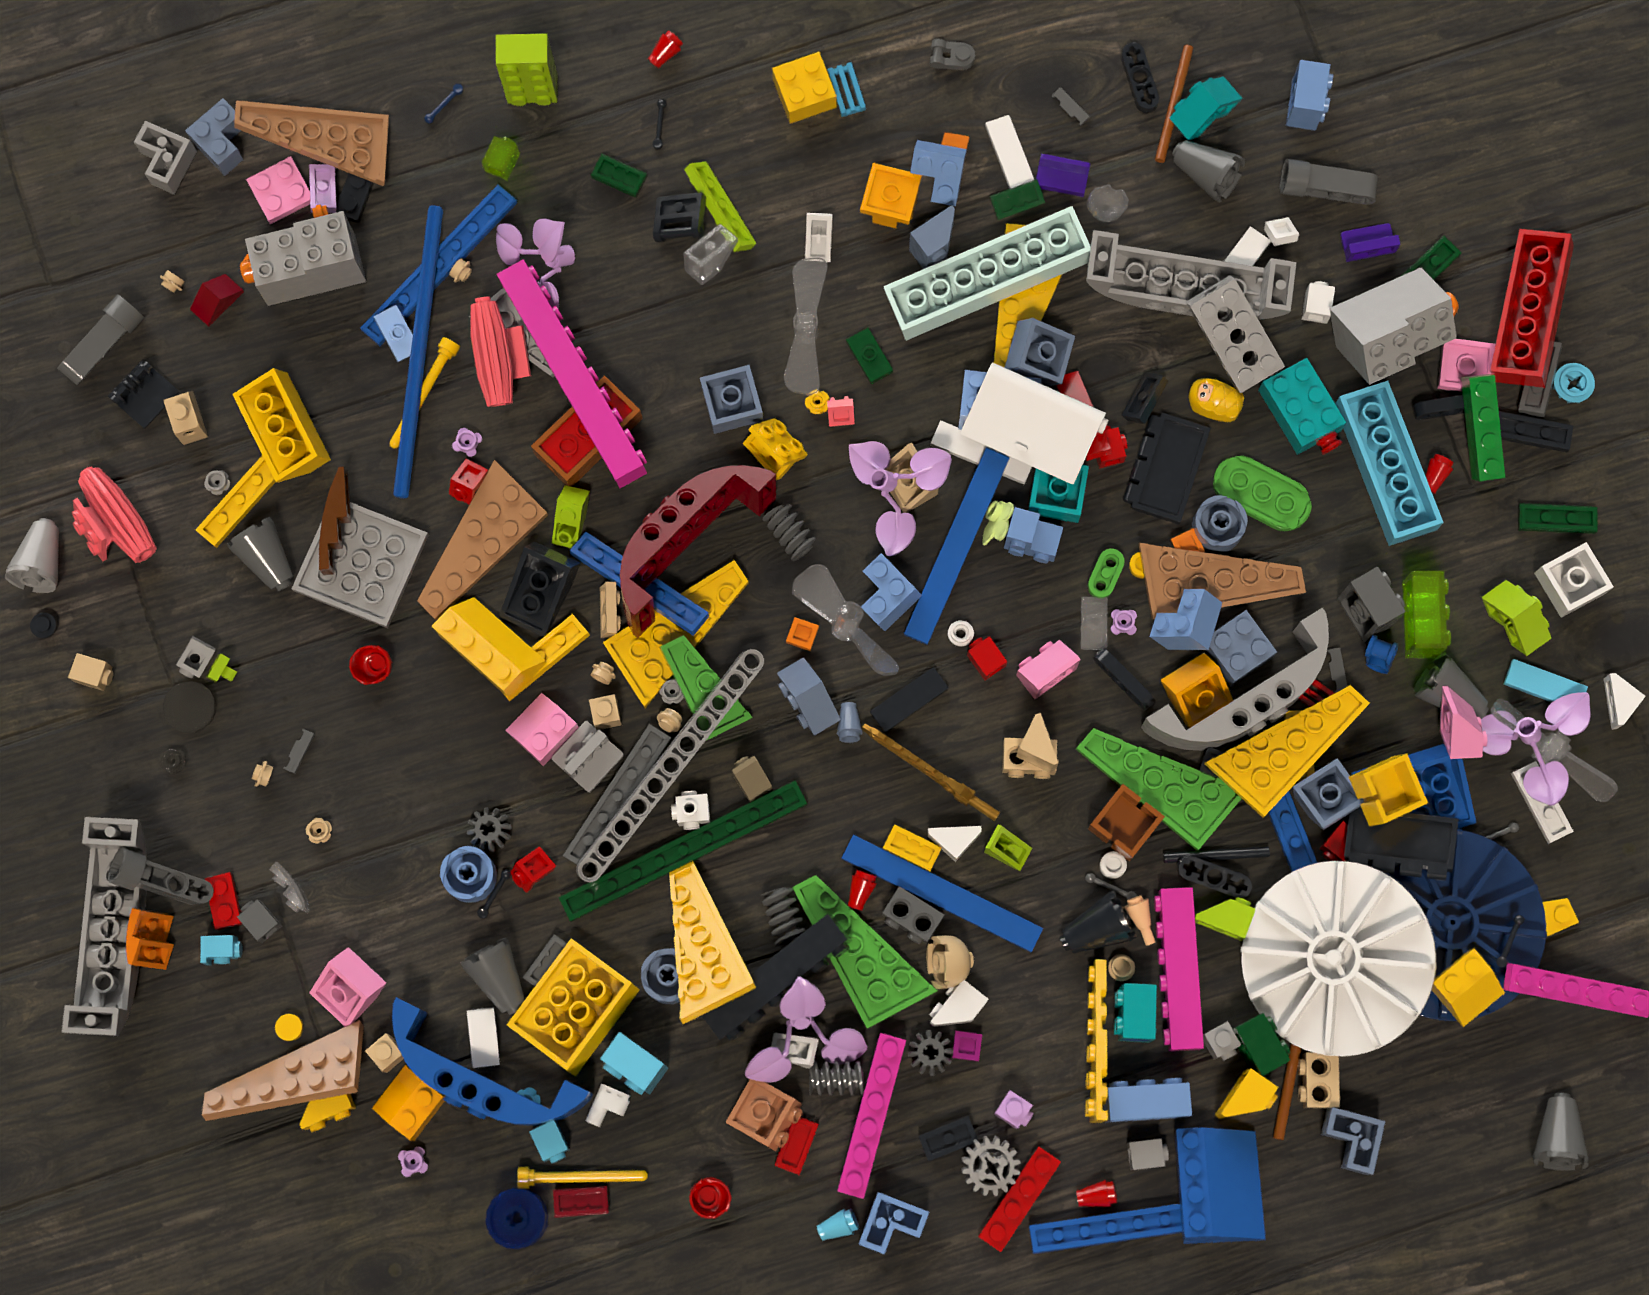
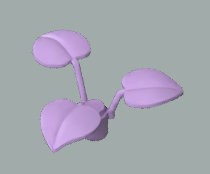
M549 219L537 220L533 227V241L538 250L520 248L522 245V235L513 225L507 223L498 225L496 244L499 256L507 265L516 264L519 261L520 254H540L546 265L553 268L541 277L540 283L537 282L539 287L544 285L551 297L548 300L551 308L555 305L559 308L558 292L547 279L555 273L561 272V267L572 265L575 261L572 247L569 245L560 246L565 223Z
M870 441L850 444V462L857 478L861 482L881 490V495L889 501L896 513L888 511L881 515L876 524V535L887 556L898 554L913 540L916 532V522L912 514L901 513L900 507L889 495V492L896 488L898 479H912L915 477L916 483L921 489L928 491L938 489L947 479L952 461L951 455L938 448L920 450L910 461V466L914 473L898 474L885 470L890 464V453L882 443Z
M1586 692L1573 693L1553 701L1545 712L1546 720L1552 725L1543 724L1541 721L1536 722L1530 717L1522 718L1515 725L1511 717L1503 713H1494L1481 719L1482 731H1486L1487 746L1483 747V751L1495 756L1505 754L1511 749V740H1517L1520 737L1522 742L1532 746L1540 767L1529 769L1525 774L1523 784L1526 792L1534 800L1549 806L1557 804L1564 797L1568 789L1569 776L1565 767L1558 761L1544 764L1536 744L1541 739L1542 733L1540 728L1552 731L1558 728L1563 735L1567 736L1583 732L1587 728L1591 717L1589 694Z
M798 977L780 1003L782 1015L789 1019L786 1021L787 1032L784 1051L781 1053L777 1047H770L760 1051L746 1067L745 1076L748 1079L760 1082H776L783 1079L789 1073L792 1065L790 1059L786 1056L789 1054L793 1026L801 1030L807 1028L810 1024L821 1041L826 1044L821 1050L822 1057L832 1064L835 1061H838L839 1064H845L846 1061L852 1062L864 1054L868 1046L863 1035L851 1028L837 1030L830 1036V1040L827 1039L813 1018L824 1010V996L812 983Z

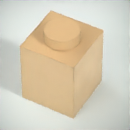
M77 653L68 678L75 683L104 691L106 685L108 686L112 681L113 667L105 661Z
M615 694L589 700L593 723L597 730L622 725Z
M387 1033L365 1050L380 1070L388 1073L404 1059L398 1049L397 1042Z

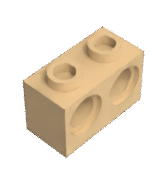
M1004 738L1002 773H1008V777L1023 778L1024 774H1034V778L1049 779L1050 775H1055L1056 770L1049 773L1026 761L1019 765L1013 764L1009 756L1012 753H1018L1024 738ZM1051 740L1057 757V740Z
M1317 1053L1302 1054V1059H1298V1074L1302 1075L1303 1086L1298 1088L1299 1102H1303V1108H1340L1339 1056ZM1314 1060H1320L1324 1065V1071L1321 1075L1314 1073L1312 1070V1062ZM1315 1087H1320L1324 1091L1325 1096L1321 1102L1316 1101L1312 1096V1091Z

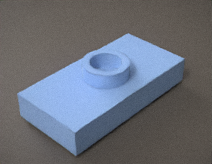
M397 305L375 315L373 318L397 362L409 357L413 335Z

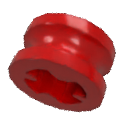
M1336 431L1316 442L1317 446L1322 447V454L1329 453L1343 443L1336 438L1338 435Z

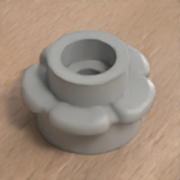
M214 470L208 473L205 479V488L208 491H211L214 495H220L223 491L228 490L230 481L226 472ZM217 480L220 481L218 485L215 484Z
M668 679L659 690L662 700L667 704H672L673 702L677 704L684 698L675 679ZM670 690H675V693L671 694Z

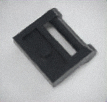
M701 192L657 197L653 227L655 242L691 236L695 239L703 238L705 234L703 221L706 196ZM692 221L691 226L665 229V225L668 223Z

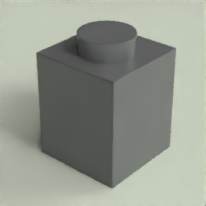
M258 899L255 902L252 900L245 904L240 910L242 913L237 916L260 943L265 942L282 927V924L266 905Z

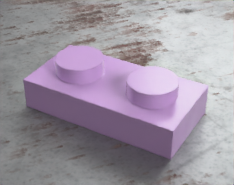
M309 164L311 213H313L312 208L320 204L321 206H327L328 213H336L335 167L328 164Z

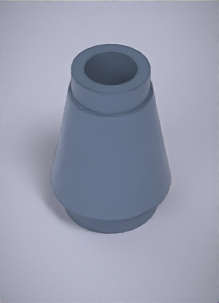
M842 703L839 716L841 720L838 722L837 735L841 742H857L860 740V735L863 732L856 703Z

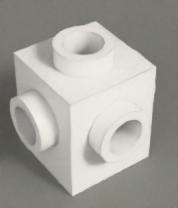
M697 791L681 792V796L675 797L676 804H671L672 820H677L679 826H684V830L698 829L700 824L710 823L707 794L697 795ZM694 808L692 813L686 812L687 809Z

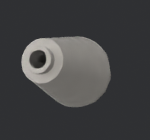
M42 518L39 521L33 522L6 568L5 579L10 584L24 589L25 585L33 587L32 592L49 593L55 590L58 584L59 528L52 520Z

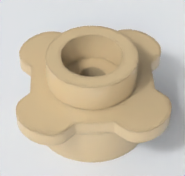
M264 761L262 765L257 764L252 779L256 780L254 785L256 787L259 784L263 786L268 784L273 767L266 765L267 761Z

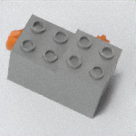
M316 205L315 208H312L314 216L312 219L293 223L294 227L245 239L248 254L240 264L244 282L247 284L255 282L256 288L268 306L366 282L356 236L344 211L329 214L326 205Z
M1422 268L1329 308L1336 348L1369 385L1415 365L1416 356L1457 338L1454 317L1459 308L1458 302L1452 293L1445 292Z

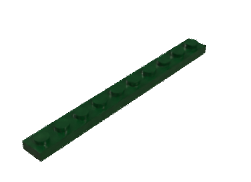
M795 780L599 877L596 881L589 882L559 897V900L570 922H573L692 861L694 862L807 806V802Z

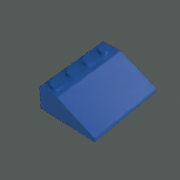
M1445 744L1409 754L1408 757L1428 803L1408 813L1459 819L1458 829L1475 824L1476 818L1463 759H1450ZM1362 770L1352 772L1351 775H1354Z
M1215 1128L1176 1129L1174 1139L1183 1244L1265 1240L1256 1132Z

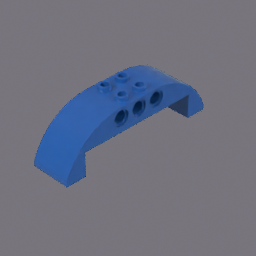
M395 998L392 1020L398 1049L406 1064L418 1078L429 1087L445 1095L444 1101L460 1108L464 1104L469 1107L468 1113L485 1120L486 1116H489L499 1121L521 1126H538L554 1120L559 1121L569 1117L591 1101L594 1094L565 1080L551 1109L413 1042L428 1013L401 999ZM451 1074L453 1082L446 1088L444 1079L447 1075ZM476 1086L477 1095L473 1099H469L468 1090L470 1087ZM499 1097L501 1107L499 1110L493 1111L491 1108L492 1101Z

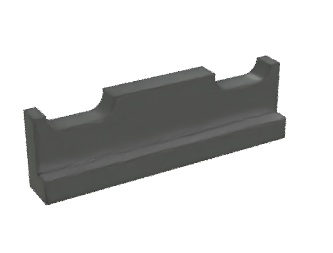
M1061 87L1052 95L1053 98L1056 97L1061 102L1060 106L1071 117H1076L1080 121V126L1090 118Z
M1341 648L1327 650L1331 654L1332 659L1329 663L1332 681H1336L1337 685L1335 693L1348 687Z
M302 729L303 735L301 739L296 740L288 756L290 757L288 765L283 768L294 774L297 773L315 736L314 733Z

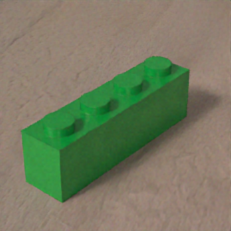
M1483 374L1461 377L1471 478L1476 481L1505 478L1495 375Z

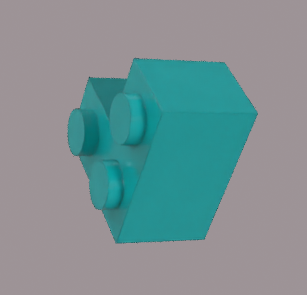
M1224 76L1216 79L1210 78L1203 83L1201 81L1197 82L1189 90L1191 94L1188 98L1182 99L1175 105V112L1169 118L1183 135L1190 140L1201 136L1215 119L1227 116L1243 98Z

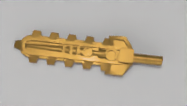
M866 724L863 725L862 730L872 739L936 781L966 807L968 804L993 821L997 819L1000 812L976 797L974 790L939 772L877 729Z

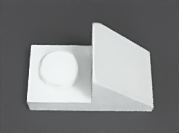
M774 1033L771 1047L779 1048L782 1053L785 1048L786 1034ZM791 1035L789 1054L786 1056L790 1059L791 1064L811 1068L815 1058L818 1039Z

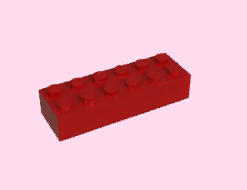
M1519 229L1490 369L1491 375H1495L1496 382L1545 388L1574 247L1571 234Z

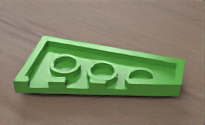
M683 635L659 648L693 715L720 681V678ZM716 695L712 700V705L715 709L721 710L725 706V701L723 697ZM738 699L706 741L753 718L739 703ZM704 716L697 718L696 723L699 729L705 731L709 726L708 719Z

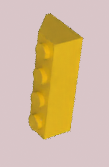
M273 368L232 394L276 482L279 483L311 473L331 460L287 372Z
M475 597L449 607L432 625V628L443 640L510 700L547 663L546 660Z

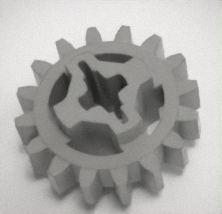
M984 1136L983 1143L981 1144L975 1139V1148H966L969 1157H962L961 1159L963 1163L967 1164V1166L961 1168L962 1173L969 1174L965 1181L967 1184L974 1182L972 1189L975 1192L981 1187L984 1196L988 1194L989 1190H992L993 1194L998 1196L999 1188L1007 1192L1006 1184L1009 1182L1015 1185L1016 1182L1012 1176L1020 1174V1171L1014 1167L1020 1164V1160L1012 1158L1017 1153L1014 1148L1007 1150L1009 1142L1005 1140L1000 1144L998 1136H995L992 1142L989 1141L987 1136ZM986 1149H997L1000 1151H998L997 1153L987 1152ZM979 1155L978 1165L973 1169L975 1158ZM985 1157L994 1164L996 1175L988 1168ZM1008 1164V1169L1005 1175L1002 1176L1003 1168ZM988 1178L994 1180L995 1182L986 1183L981 1180Z

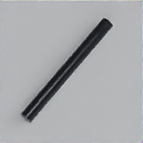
M1269 846L1167 852L1163 853L1164 863H1177L1185 855H1192L1206 861L1269 857L1270 850Z

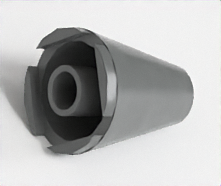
M1187 140L1183 143H1178L1172 153L1174 163L1213 200L1219 203L1222 202L1221 197L1227 198L1234 190L1241 177V174L1238 173L1239 167L1242 166L1244 168L1245 159L1240 155Z
M268 517L261 521V526L252 525L232 538L231 542L226 545L271 590L276 588L279 592L292 584L290 579L293 577L274 521L271 517Z
M1444 653L1436 657L1432 661L1435 666L1430 670L1426 668L1419 677L1413 690L1415 692L1414 696L1441 708L1442 686H1448L1473 707L1476 717L1482 719L1489 710L1487 707L1488 700L1450 656Z
M505 937L496 941L497 945H488L466 957L465 961L460 962V965L501 1013L507 1011L508 1015H511L519 1009L525 998L510 942Z
M1555 1093L1554 1097L1548 1099L1533 1154V1163L1535 1165H1538V1161L1544 1162L1543 1168L1564 1171L1575 1170V1165L1582 1164V1169L1589 1166L1577 1103L1575 1099L1571 1098L1570 1094Z

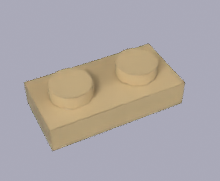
M605 582L600 587L601 638H611L620 630L621 620L620 616L617 615L620 591L616 590V582Z

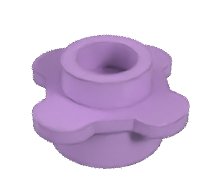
M461 428L452 447L456 452L462 451L467 456L472 457L476 455V447L482 441V437L479 433L474 434L466 428ZM466 440H469L470 443H469V444H465V441H466Z
M1113 610L1111 613L1113 618L1111 632L1115 635L1119 633L1135 634L1137 630L1134 626L1137 617L1134 610ZM1125 620L1126 624H1122L1121 621Z
M416 1147L408 1152L403 1150L399 1153L398 1158L403 1167L401 1172L404 1176L410 1177L412 1173H425L427 1171L428 1165L424 1161L423 1155L425 1151L422 1147ZM412 1159H415V1164H411Z

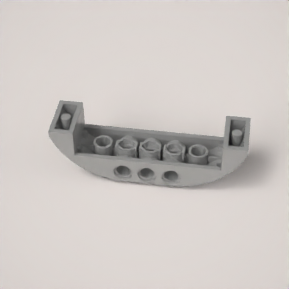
M1093 230L1086 281L1094 290L1111 299L1141 308L1193 316L1186 301L1230 275L1237 281L1258 320L1282 316L1291 311L1296 262L1271 258L1265 268L1118 245L1119 234ZM1227 307L1219 309L1218 318L1226 316L1228 312Z
M1323 608L1319 609L1300 621L1293 631V634L1307 653L1306 656L1201 722L1185 730L1168 704L1147 717L1141 728L1155 740L1184 750L1200 751L1206 750L1208 747L1216 749L1231 744L1245 735H1248L1249 738L1253 737L1263 730L1262 728L1267 725V721L1273 724L1284 717V714L1288 712L1287 708L1298 700L1320 672L1327 654L1329 642L1326 612ZM1277 692L1282 693L1285 699L1280 698ZM1255 706H1259L1263 710V713L1258 712L1255 709ZM1232 719L1238 720L1241 726L1235 725Z
M85 817L82 844L90 847L75 998L74 1006L65 1005L62 1033L118 1036L129 1016L139 973V966L130 965L127 962V927L132 908L145 910L147 890L138 887L129 890L108 882V873L115 854L122 847L146 856L145 838L139 820Z

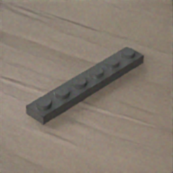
M651 724L648 725L563 854L566 859L576 865L661 757L672 740L670 736ZM602 842V843L599 845L598 851L600 850V848L602 847V845L604 844V842ZM591 862L585 863L582 869L586 871Z

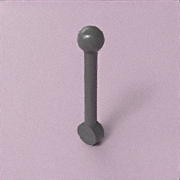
M1512 822L1509 824V827L1486 836V838L1493 840L1509 832L1515 833L1519 830V825Z
M1087 873L1085 876V880L1088 883L1094 882L1109 890H1114L1116 893L1125 896L1127 900L1137 896L1133 891L1126 892L1096 878L1093 873Z

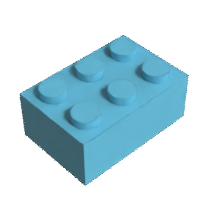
M620 1032L600 1058L605 1062L602 1068L618 1079H621L622 1076L626 1077L625 1084L640 1095L644 1091L651 1094L668 1070L666 1065Z

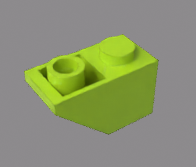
M564 486L557 500L552 544L572 548L580 539L587 514L590 491Z

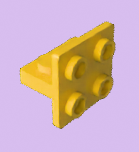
M775 418L752 425L748 429L751 434L743 442L744 446L765 469L776 474V480L781 479L796 461L805 459L808 455L803 449V445L788 433L786 426L781 421Z

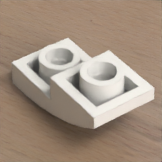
M494 1008L467 1010L473 1068L500 1065Z

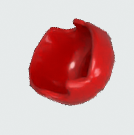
M367 645L354 652L350 658L349 669L353 678L361 684H376L389 677L392 671V660L389 653L380 646Z
M706 1177L699 1180L693 1185L689 1195L692 1210L700 1217L716 1219L727 1212L732 1199L728 1186L722 1180L714 1177Z

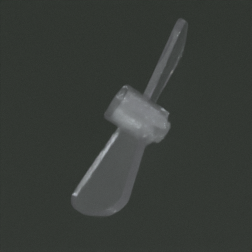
M819 257L800 260L792 271L797 313L793 318L795 337L784 374V383L790 391L808 396L817 393L820 388L815 340L819 335V323L816 313L827 273V263Z
M820 564L812 565L796 577L792 586L793 595L833 624L831 631L837 639L842 641L852 640L875 672L884 676L896 675L898 673L899 666L896 661L859 628L864 615L863 609L857 603L845 601L827 567Z
M1497 699L1491 707L1493 716L1513 731L1519 720L1526 718L1512 704L1503 699ZM1560 731L1556 734L1550 732L1547 736L1542 733L1541 739L1536 744L1545 765L1552 761L1560 762L1567 770L1568 775L1597 801L1607 802L1616 794L1618 786L1612 778L1569 752L1572 749L1569 745L1571 740ZM1533 752V754L1531 755V757H1532L1536 762H1538L1537 757H1536L1535 753Z

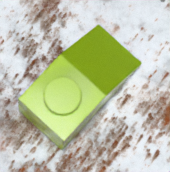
M1236 897L1235 900L1230 899L1195 915V923L1242 941L1247 935L1256 909L1250 907L1251 903L1249 901Z

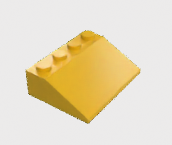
M570 939L507 1023V1026L576 1076L640 989L580 944Z

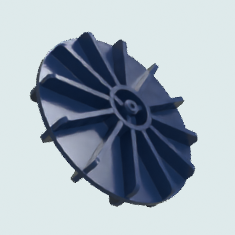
M1458 830L1453 873L1447 872L1446 881L1427 879V869L1422 870L1421 878L1400 875V866H1395L1394 874H1386L1401 884L1414 897L1428 920L1436 950L1435 978L1466 952L1475 949L1493 970L1503 988L1507 965L1502 968L1498 967L1496 959L1501 957L1515 924L1514 917L1516 915H1522L1524 923L1519 926L1506 959L1510 964L1538 968L1547 938L1543 902L1538 891V885L1534 883L1525 867L1507 848L1484 836ZM1431 990L1426 1005L1419 1016L1440 1021H1457ZM1504 990L1505 993L1475 1018L1502 1008L1520 993Z

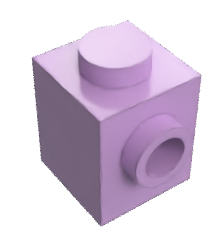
M1010 1090L994 1115L1015 1129L1019 1128L1020 1125L1025 1127L1034 1114L1029 1111L1033 1105Z

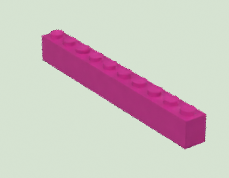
M521 260L497 273L503 288L619 488L647 474L644 465L647 463L640 449L634 450L631 444L635 440L628 428L623 431L619 423L623 422L619 412L616 408L611 410L607 402L611 401L604 387L599 389L595 382L599 379L593 368H586L583 362L587 360L580 346L575 348L571 341L575 338L568 326L563 328L560 320L563 317L557 306L555 305L551 308L548 302L551 297L545 286L539 287L536 281L540 278L534 267H528L525 261Z

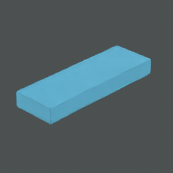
M1515 659L1511 661L1503 684L1549 702L1569 694L1586 692L1588 686Z

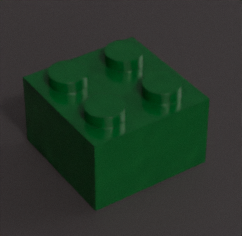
M1264 1013L1233 1028L1241 1044L1237 1048L1247 1066L1261 1076L1291 1061L1288 1057L1291 1054L1289 1047L1284 1040L1280 1041L1274 1032L1277 1030L1275 1022L1271 1016L1266 1017Z

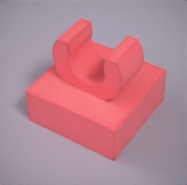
M844 396L842 400H835L834 397H831L830 401H827L829 426L854 424L853 399Z

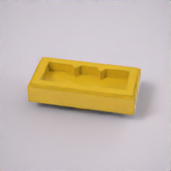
M894 824L883 849L930 872L942 847Z

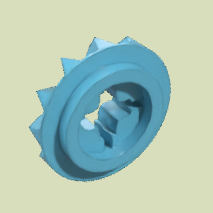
M1566 364L1555 374L1553 389L1557 391L1559 398H1563L1568 403L1577 402L1579 404L1588 399L1594 391V377L1591 371L1581 364ZM1580 377L1581 379L1577 384L1579 389L1573 387L1568 390L1567 388L1570 383L1568 379L1573 381Z

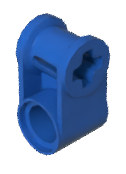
M1373 634L1365 653L1367 667L1376 672L1388 674L1399 644L1396 642L1393 644L1385 642Z

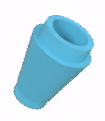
M842 1209L817 1225L822 1241L853 1235L854 1231L859 1229L852 1209L846 1211Z

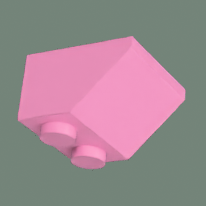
M1060 640L1054 644L1051 641L1039 649L1041 654L1034 659L1029 656L1018 665L1020 669L1017 671L1016 676L1034 699L1044 694L1078 667L1081 659Z
M1442 686L1440 733L1450 759L1482 757L1483 747L1487 746L1486 731H1482L1481 718L1476 717L1473 707L1451 688Z
M541 693L505 731L544 766L579 727L558 705Z
M348 947L328 962L309 993L346 1027L353 1024L375 1001L386 985V982Z

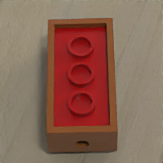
M605 375L596 383L599 389L604 387L611 401L607 402L610 409L616 408L623 420L619 424L623 431L627 428L631 431L643 419L641 410ZM573 407L531 445L534 455L566 486L571 487L602 458Z

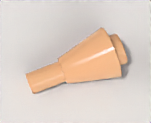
M1142 895L1127 900L1128 905L1123 908L1138 930L1141 931L1145 945L1155 943L1156 941L1150 927L1149 899H1143Z

